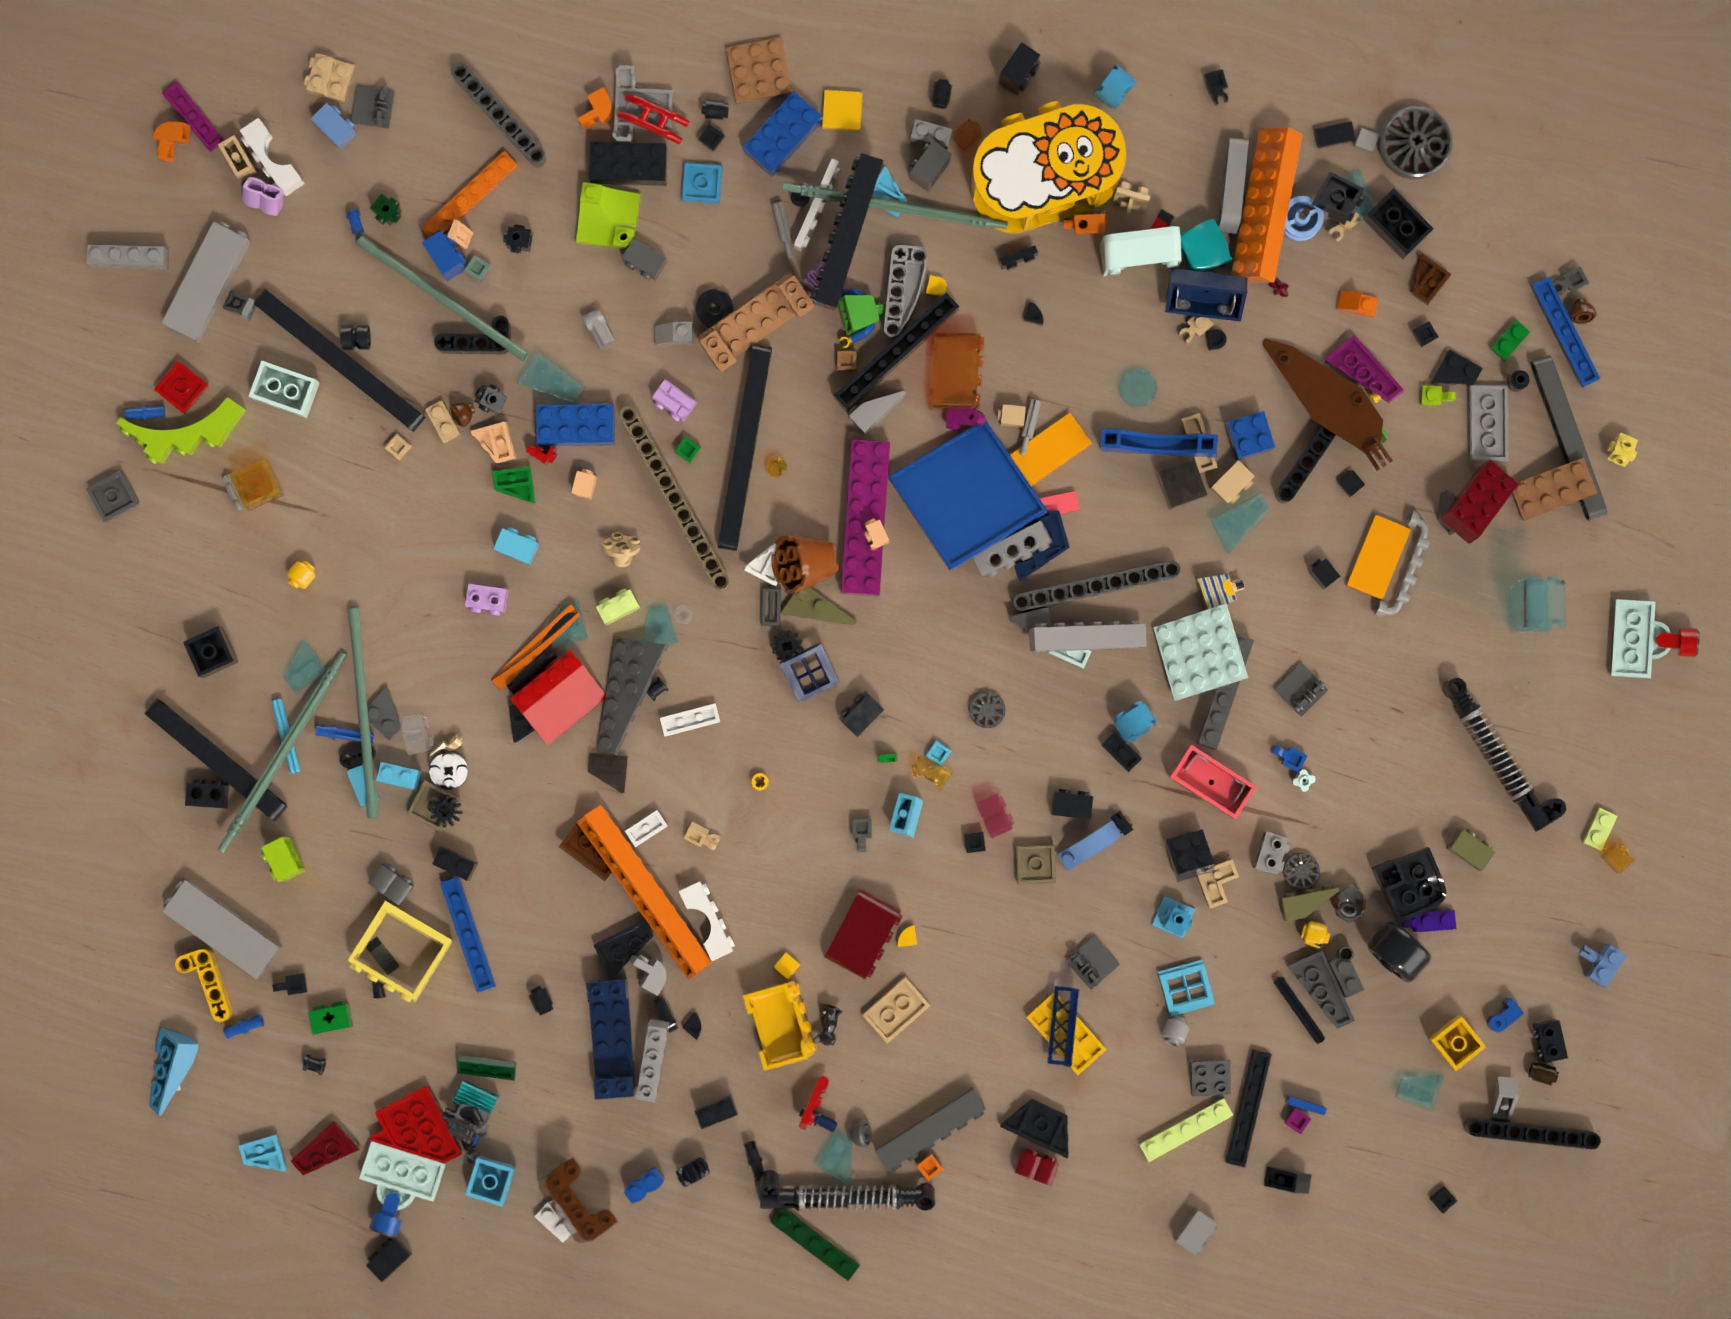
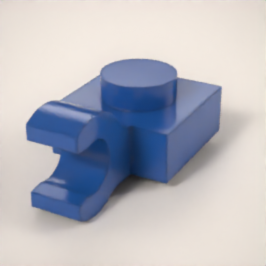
M1274 745L1271 753L1283 758L1282 765L1297 773L1300 772L1308 756L1293 747H1289L1286 751Z

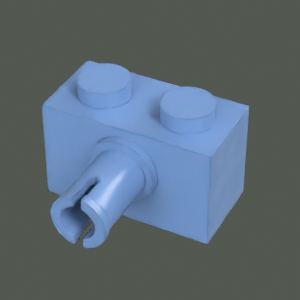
M1585 944L1581 948L1584 951L1580 950L1578 955L1592 963L1584 976L1600 987L1605 988L1627 957L1626 954L1610 944H1605L1599 954Z

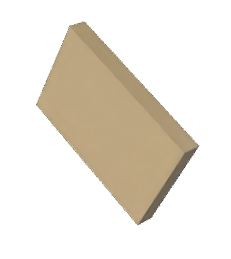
M904 977L868 1008L862 1016L888 1044L931 1005L910 981Z

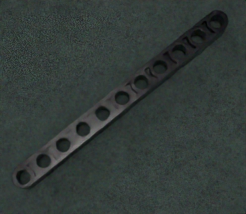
M264 289L254 302L256 307L410 430L415 432L426 418L269 291Z
M755 344L752 346L718 541L719 549L737 551L772 347Z

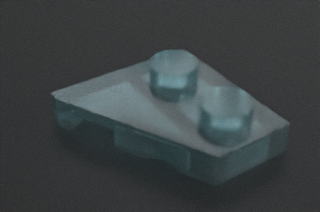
M303 641L284 679L297 694L324 674L327 669L307 642Z
M836 1132L816 1166L849 1185L853 1142Z

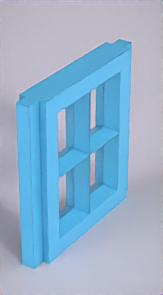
M1203 960L1158 971L1170 1017L1215 1005ZM1199 972L1202 982L1187 985L1185 975ZM1181 977L1184 987L1170 990L1167 980ZM1203 986L1205 996L1191 999L1189 989ZM1185 991L1188 1001L1174 1004L1171 994Z

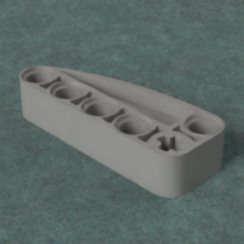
M1229 138L1217 224L1224 233L1236 234L1240 225L1249 140Z
M897 245L892 249L884 323V335L889 340H895L903 332L919 300L928 257L927 251L923 247ZM898 251H901L902 255H905L902 256V259H898V255H895L898 254ZM922 253L924 259L917 261L914 259V255ZM895 270H901L903 272V276L900 278L894 277L893 272ZM895 288L902 292L898 297L891 294V291ZM892 307H896L900 313L893 316L889 313V310ZM890 326H895L898 332L896 334H889L887 329Z

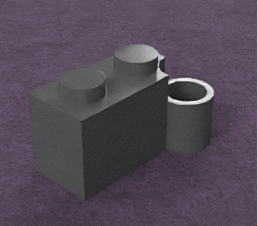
M1348 946L1339 947L1336 952L1337 957L1329 960L1328 963L1343 996L1348 998L1363 991L1364 988L1351 962L1354 957V951ZM1345 948L1350 953L1347 959L1341 957V951Z

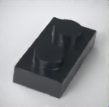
M1034 245L1000 259L1001 269L1007 268V270L1016 268L1020 262L1029 263L1035 260L1038 250Z
M1116 732L1101 745L1127 772H1130L1142 760Z

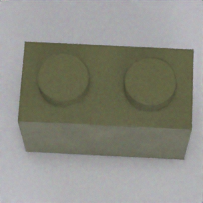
M1469 829L1466 831L1459 830L1447 849L1478 871H1483L1495 854V851L1491 849L1493 846L1484 840L1480 842L1475 838L1477 835Z

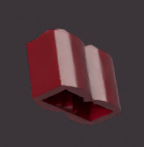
M1027 1148V1151L1022 1150L1014 1172L1052 1186L1059 1167L1056 1158L1045 1155V1158L1037 1155V1151Z

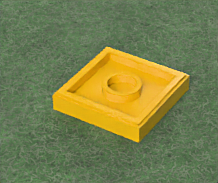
M825 90L822 129L860 131L863 92Z

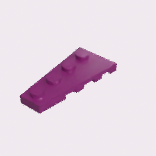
M1355 335L1325 358V362L1388 403H1391L1404 392L1399 383Z

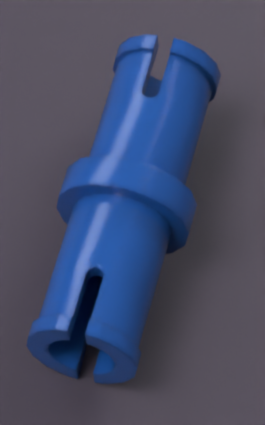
M142 405V407L125 408L124 410L126 420H148V418L165 417L164 405L151 407Z
M261 1014L246 1020L240 1019L238 1023L223 1027L225 1037L229 1039L241 1033L247 1034L249 1030L264 1026V1020Z

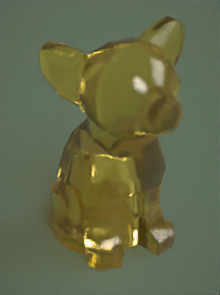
M921 755L918 756V761H915L911 766L913 777L924 776L928 781L935 783L938 786V790L943 788L953 773L952 770L944 766H927L924 757Z

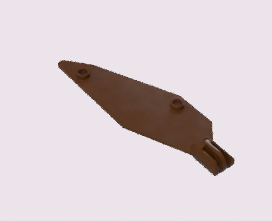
M1270 339L1264 340V348L1313 421L1364 452L1376 471L1380 470L1372 454H1374L1382 467L1387 465L1379 453V449L1389 463L1393 461L1381 443L1383 419L1362 388L1293 346ZM1283 357L1288 359L1286 362H1281Z

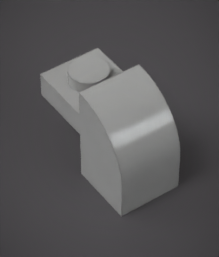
M632 955L629 962L644 971L638 984L658 996L666 982L664 966L655 957L649 960L643 955H639V957Z

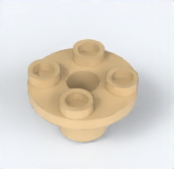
M619 532L611 534V537L602 543V551L606 555L613 557V564L617 567L630 565L633 555H636L641 549L639 537L626 536Z

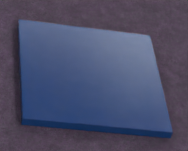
M986 420L981 427H970L888 477L949 571L954 570L1047 513V509Z

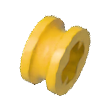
M763 773L755 774L751 779L752 787L756 790L761 791L768 786V777ZM760 776L764 778L763 782L765 785L763 787L755 785L756 777H759V779Z

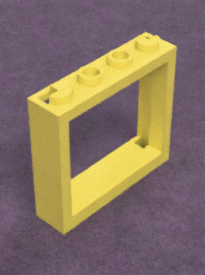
M385 901L351 954L348 962L351 964L350 968L358 973L360 971L368 974L366 977L375 983L377 981L382 982L386 990L392 993L394 990L401 994L400 998L409 1003L411 1000L416 1002L451 946L452 940ZM386 914L391 915L442 946L413 993L358 961Z

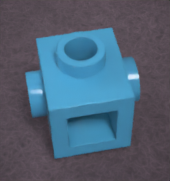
M1180 905L1178 908H1168L1163 917L1165 922L1162 927L1182 936L1185 930H1189L1193 922L1190 920L1192 915L1188 914V909ZM1178 916L1180 917L1179 923L1176 922V917Z

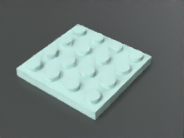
M1227 604L1153 627L1174 701L1248 678Z

